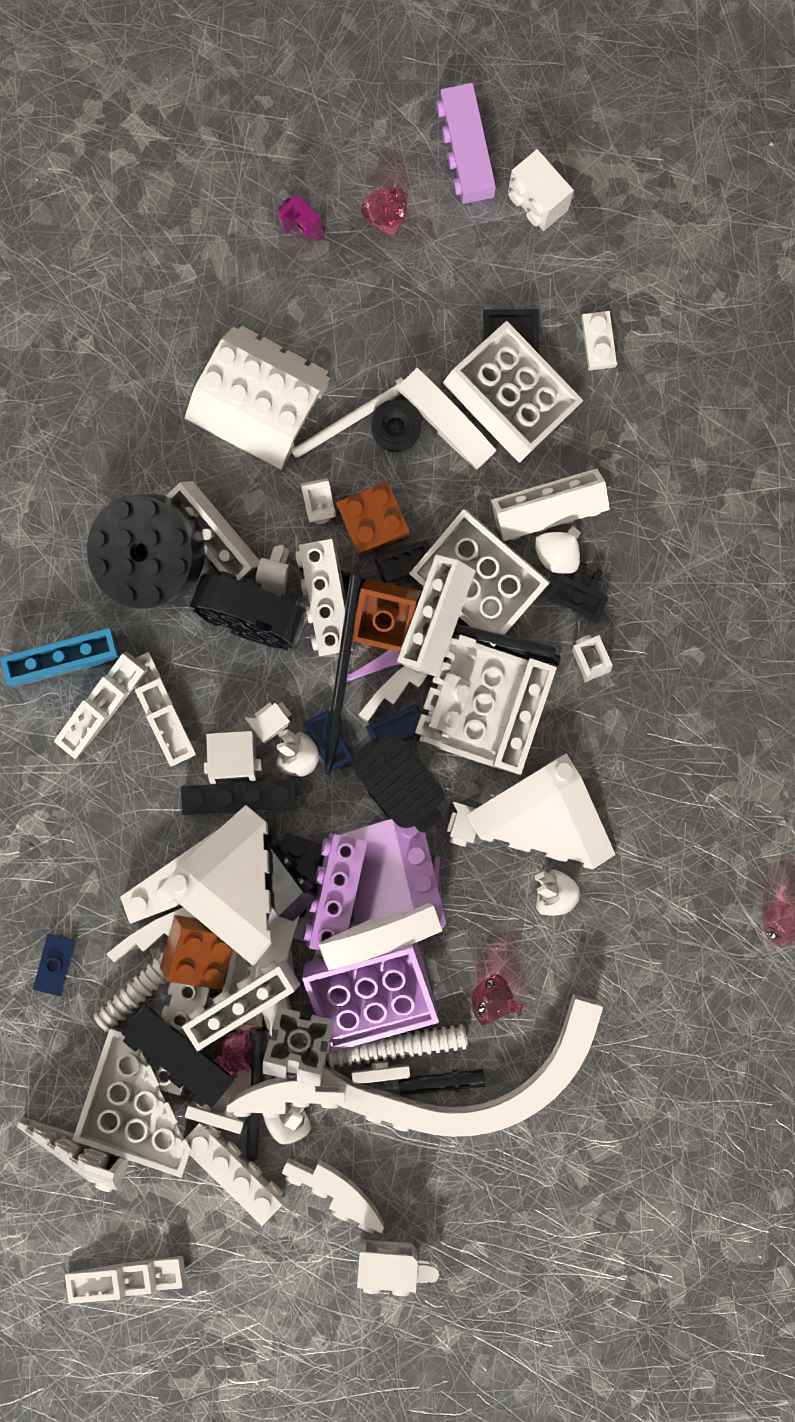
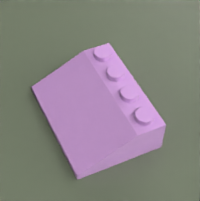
M392 819L340 834L341 836L367 841L352 910L356 926L368 920L372 922L379 921L398 911L405 914L430 902L435 908L441 928H444L446 920L425 832L418 831L415 826L411 828L399 827Z
M417 942L378 957L332 970L327 969L323 958L305 962L302 980L316 1016L335 1020L329 1052L439 1023L423 957Z

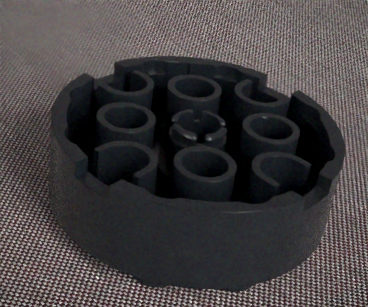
M140 494L119 498L108 504L98 514L89 532L87 558L96 583L106 595L121 605L136 609H148L169 604L182 598L192 585L197 582L204 564L205 547L203 535L197 521L193 516H190L178 501L160 494ZM145 547H147V549H148V556H147L146 552L143 551V549H145Z
M221 571L219 575L210 573L201 575L189 606V610L194 615L215 627L223 626L231 629V634L251 642L279 650L288 651V648L296 650L308 619L307 610L296 605L297 600L285 595L279 597L267 590L261 589L262 584L252 579L246 578L245 582L236 580V576L225 571Z

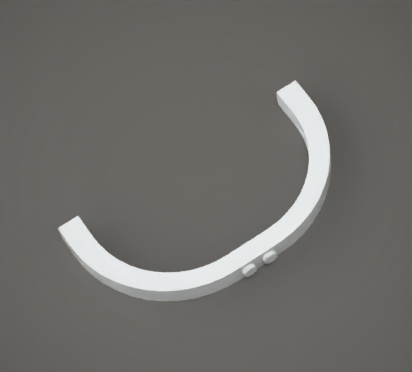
M271 909L267 930L272 931L273 943L259 959L258 976L262 974L260 969L274 960L277 964L284 960L288 963L300 915L294 921L279 917L274 909ZM573 994L558 1041L543 1065L533 1076L516 1089L484 1103L468 1106H442L421 1102L363 1083L354 1084L351 1078L341 1074L334 1068L331 1069L327 1063H325L320 1085L345 1086L344 1105L338 1104L339 1106L365 1115L366 1120L374 1123H381V1121L392 1123V1127L400 1131L407 1132L409 1129L428 1134L452 1137L491 1133L508 1128L537 1113L554 1100L570 1083L589 1052L603 1006L599 1001ZM289 995L262 1011L271 1037L277 1008L281 1007L292 1010ZM296 1045V1048H297V1049H302L303 1046H302V1045Z

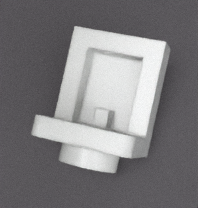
M328 478L301 483L309 522L315 521V524H323L336 517Z

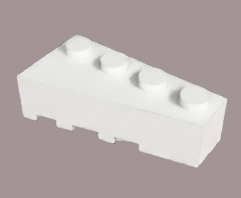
M215 832L120 897L130 924L180 905L161 886L176 868Z

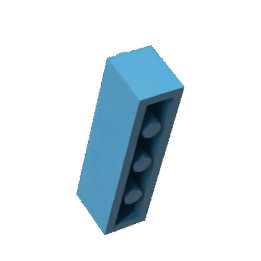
M108 628L0 657L6 685L15 688L116 661L121 656L115 632Z

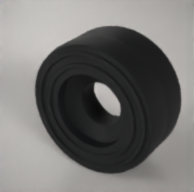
M394 399L382 403L372 416L371 431L373 438L381 448L387 451L402 452L408 450L417 442L420 436L421 419L418 411L410 403L403 400ZM393 419H399L403 422L404 429L399 433H393L388 428L389 422Z

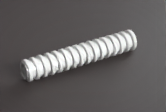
M164 952L160 953L161 957L159 959L155 958L153 960V964L147 965L146 971L141 970V975L133 978L134 982H128L126 989L122 988L120 994H115L113 1001L108 1000L106 1007L102 1006L100 1012L94 1013L96 1023L105 1032H109V1029H113L112 1027L114 1026L118 1027L120 1020L124 1021L127 1014L131 1015L133 1013V1008L138 1009L140 1007L139 1003L146 1001L145 997H151L153 990L157 991L160 984L164 985L166 983L160 969Z
M459 1024V1027L455 1028L454 1025H450L449 1029L442 1026V1030H437L435 1027L433 1031L424 1029V1032L421 1033L419 1030H415L414 1034L407 1031L406 1035L400 1033L398 1036L392 1035L334 1052H328V1066L331 1069L335 1065L343 1067V1064L346 1063L348 1066H352L353 1062L359 1065L361 1061L370 1063V1060H374V1062H378V1059L383 1058V1061H387L388 1057H392V1060H394L396 1056H401V1058H405V1055L414 1057L416 1053L422 1056L423 1052H427L429 1055L431 1051L440 1053V1050H445V1052H449L451 1048L457 1051L458 1047H462L464 1050L468 1046L465 1026Z

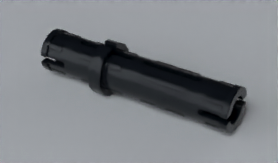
M483 1068L470 1071L453 1069L449 1073L399 1079L400 1096L454 1090L456 1093L460 1092V1089L485 1087Z

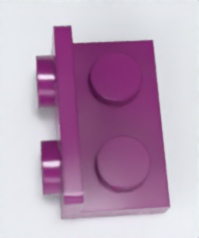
M296 194L292 199L287 198L280 205L277 215L281 229L285 234H288L296 226L306 238L311 236L317 242L324 235L321 217L300 196Z

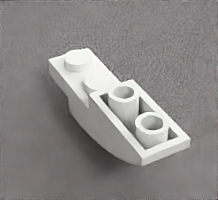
M297 1074L287 1075L286 1079L280 1077L255 1084L230 1098L227 1104V1112H234V1115L239 1117L250 1116L251 1113H263L264 1117L276 1118L280 1117V1114H285L287 1102L292 1103L294 1107H308L309 1103L321 1104L323 1108H337L338 1104L344 1105L345 1086L320 1085L318 1087L297 1082Z
M287 1159L282 1174L286 1175L285 1179L297 1186H301L302 1183L312 1187L311 1191L322 1198H327L328 1195L331 1196L332 1200L329 1209L333 1210L332 1214L335 1217L344 1221H348L350 1218L358 1222V1226L366 1232L374 1234L377 1231L382 1233L384 1221L378 1210L366 1194L346 1175L321 1160H318L315 1169H312L295 1160Z

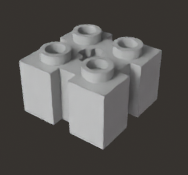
M278 1007L272 1026V1040L269 1039L263 1059V1074L286 1079L287 1072L297 1074V1082L320 1087L326 1063V1054L329 1052L334 1032L335 1020L312 1015L311 1020L306 1021L300 1019L301 1012ZM296 1045H302L303 1048L297 1049Z

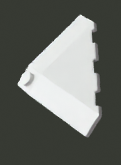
M567 753L466 814L481 840L492 842L493 839L509 842L508 847L530 852L531 849L546 853L545 857L562 862H567L568 859L582 862V867L594 869L616 855L585 784Z
M245 805L186 858L161 888L254 966L273 943L272 931L267 930V914L271 913V893L265 887V874L270 873L269 851L264 850L263 834H268V823Z
M110 1028L72 1141L182 1178L191 1152L188 1140L183 1139L176 1124L178 1120L169 1101H165L158 1087L161 1084L152 1066L147 1064L140 1049L136 1052L123 1042L125 1037L122 1035V1032Z
M26 1117L18 1121L17 1128L86 1180L95 1183L97 1189L112 1192V1189L117 1190L121 1186L129 1160L72 1141L74 1136L72 1132Z

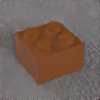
M388 481L336 502L339 515L359 559L410 537L409 528Z
M367 578L360 591L352 641L401 652L422 591Z
M174 915L160 969L166 982L221 990L233 948L197 918Z

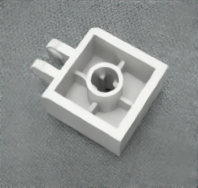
M361 1239L357 1288L363 1289L365 1293L378 1294L380 1290L392 1291L393 1295L408 1296L409 1292L416 1293L417 1283H434L440 1276L437 1263L432 1260L418 1259L417 1248L412 1243Z

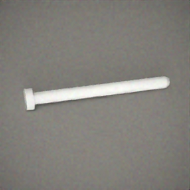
M402 377L395 380L396 385L295 446L291 451L294 457L304 455L371 414L382 403L402 395L398 391V386L404 381Z

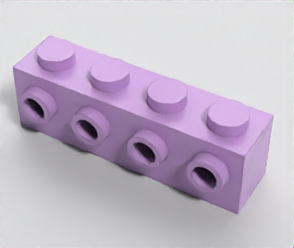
M329 833L328 839L324 838L321 848V855H324L322 867L318 866L315 875V883L318 884L317 899L309 906L308 910L312 912L310 923L305 924L302 940H306L305 946L308 948L320 950L319 942L349 929L367 841Z

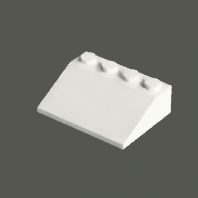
M508 321L503 323L460 362L443 382L449 391L519 463L583 402L582 398Z
M465 509L461 511L409 573L424 586L435 555L459 560L476 570L459 617L470 627L503 635L510 630L551 583Z

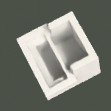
M252 731L206 734L207 763H204V774L210 784H216V781L250 779V781H256V778H263V765L261 759H257L256 743Z

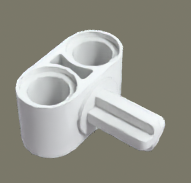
M284 545L273 548L270 560L260 559L255 581L262 584L261 589L267 590L279 597L286 593L289 564H286L289 550L284 548Z

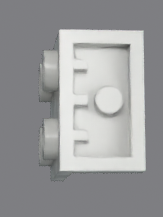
M214 1060L233 1076L234 1082L212 1108L207 1104L201 1107L192 1099L188 1105L185 1118L240 1134L246 1117L235 1116L234 1112H227V1104L230 1098L250 1087L251 1071Z

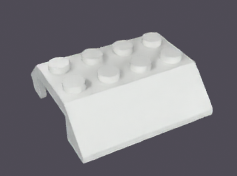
M241 326L239 329L233 327L220 340L195 385L185 420L282 471L292 453V449L295 447L294 440L317 398H322L329 385V371L314 363L307 366L306 359L289 350L282 353V346L265 337L258 340L259 334L244 326Z
M455 635L454 638H451L445 654L447 661L442 663L438 676H434L432 681L438 687L437 689L430 687L423 707L424 710L429 711L428 716L421 714L415 733L421 735L419 741L440 750L521 775L557 667L531 658L525 660L475 643V639L463 635ZM447 673L473 683L455 736L429 727Z

